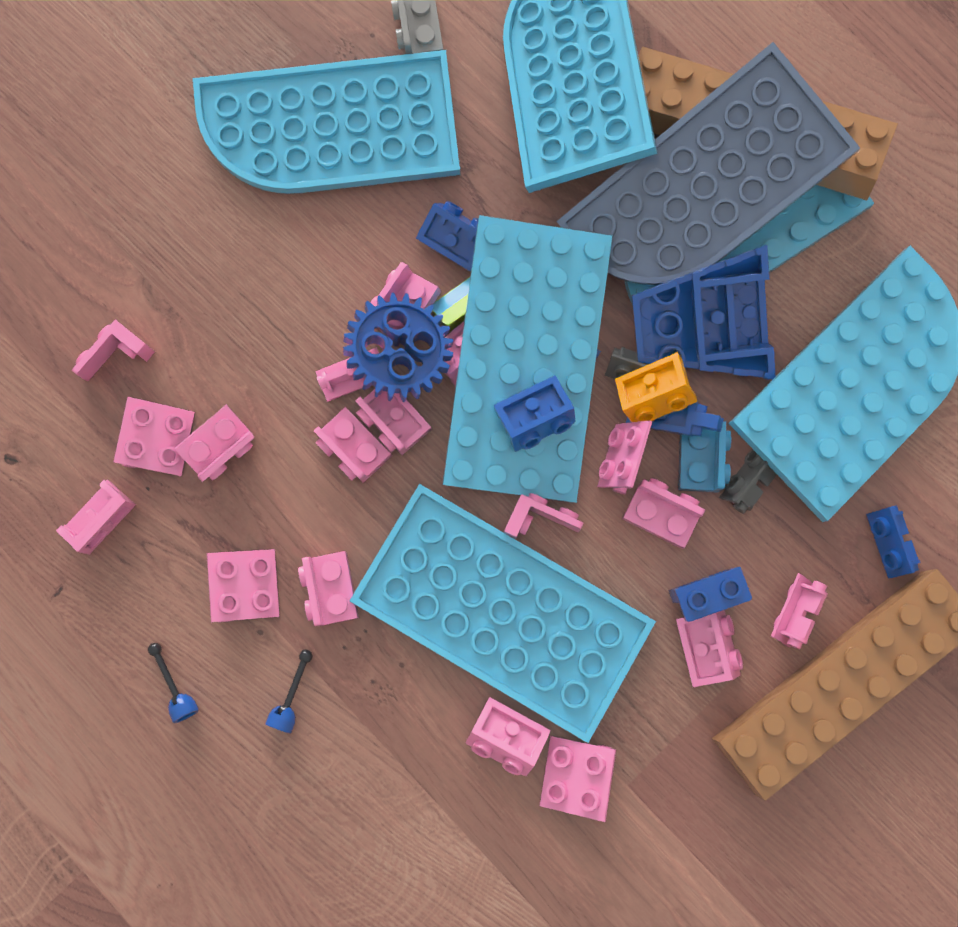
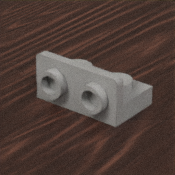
M391 0L394 20L401 21V29H395L398 49H405L406 54L443 50L435 0Z

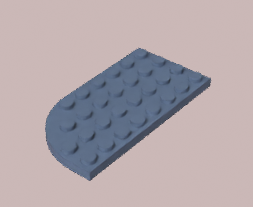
M772 42L656 138L657 154L626 163L556 222L561 228L611 235L612 243L608 274L632 283L660 285L721 261L860 150V147L776 44Z

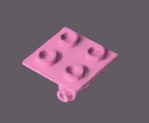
M127 397L113 462L129 468L138 467L181 476L185 460L178 454L175 447L190 435L195 412Z
M652 421L615 425L608 438L609 449L606 459L599 468L600 479L597 487L613 488L614 492L626 494L627 489L633 488Z
M275 549L207 553L211 622L279 617Z
M550 736L540 806L606 822L616 750L605 745L597 746Z

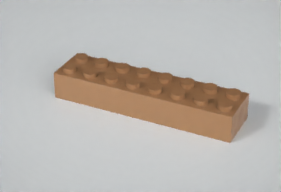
M642 46L638 57L653 133L657 135L664 133L733 74ZM822 101L859 145L860 150L817 185L867 201L878 179L898 123Z
M938 569L921 571L716 734L712 740L752 792L766 801L958 646V593Z

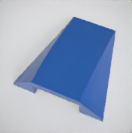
M763 245L633 294L632 304L638 362L651 364L678 352L685 368L708 372L732 373L739 376L763 377L764 379L773 380L776 377L774 347L768 341L765 280L770 279L768 246Z

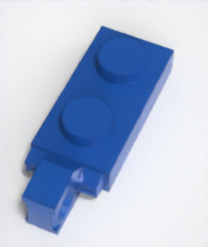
M696 402L683 410L674 411L655 419L650 429L692 437L693 435L701 436L703 429L721 432L724 418H721L720 415L706 413L708 406ZM627 417L626 423H631L630 419Z

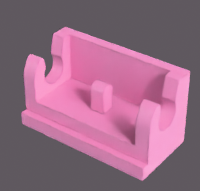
M103 480L100 483V490L67 525H61L56 530L79 553L90 555L136 505L109 480Z

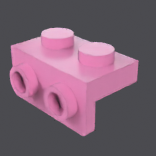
M374 389L364 399L359 397L355 400L360 408L356 414L369 428L374 424L382 434L378 438L390 452L397 449L403 455L432 430L431 426L407 400L402 402L399 393H395L393 399L388 401L386 391H382L376 398L374 397Z

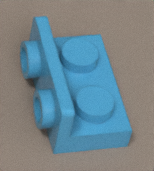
M723 421L721 432L703 429L701 436L693 435L692 437L680 434L678 490L720 492L725 488V484H729L731 468L730 464H725L726 451H729L731 448V431H726V421Z

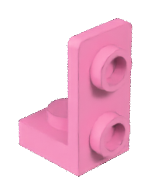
M114 320L111 325L105 326L100 331L98 340L94 345L79 355L72 371L82 379L89 381L117 348L121 349L132 359L139 355L146 362L155 351L117 320Z
M530 493L528 497L521 494L504 533L515 540L519 533L526 535L533 516L528 515L529 510L576 532L581 530L583 522L577 520L579 515L569 509L560 507L559 511L546 506L548 501L536 494Z

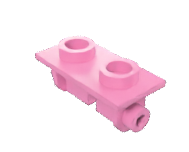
M377 347L368 351L371 354H379ZM348 359L315 371L318 383L324 392L327 402L363 387L364 378L353 380V373L357 368L347 369L346 361Z
M798 573L794 583L788 590L784 607L774 622V630L771 636L787 647H794L800 650L802 644L806 645L815 621L805 618L806 613L819 615L825 598L828 595L825 592L827 586L818 581L812 583Z

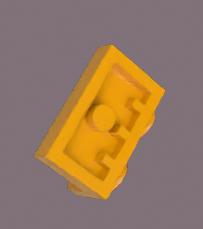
M678 352L615 379L622 410L631 422L649 420L653 422L659 417L674 411L683 410L697 402L696 394L689 385L683 360Z

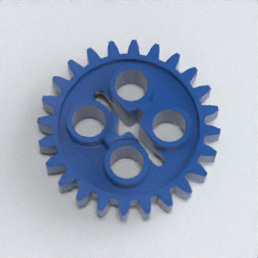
M391 293L389 302H385L381 295L377 297V306L366 301L364 307L366 314L356 310L354 318L357 322L348 321L347 329L352 333L344 334L343 342L349 345L343 347V355L351 358L346 361L347 369L357 368L353 373V380L364 378L363 390L368 389L372 385L376 387L374 395L376 398L382 391H386L388 401L393 399L395 393H399L402 402H405L408 392H411L416 399H419L421 394L420 388L430 393L433 388L431 381L440 384L443 377L439 372L447 373L450 365L445 361H451L453 357V352L447 350L452 347L453 339L444 337L448 335L450 327H440L443 315L440 314L433 317L431 315L434 307L432 304L425 309L421 308L422 298L420 297L412 304L409 303V295L407 293L402 301H397L395 293ZM398 320L404 327L398 330L392 329L387 322ZM378 328L382 333L375 332L374 329ZM419 340L425 341L429 344L430 349L425 351L419 350L414 346V342ZM370 344H377L383 351L379 354H371L366 350V347ZM400 344L404 345V349L398 348L397 350H394L392 348L393 346L397 347ZM415 361L421 362L423 365L418 366L415 364ZM399 364L404 365L409 369L410 373L404 376L398 375L393 371L392 367Z

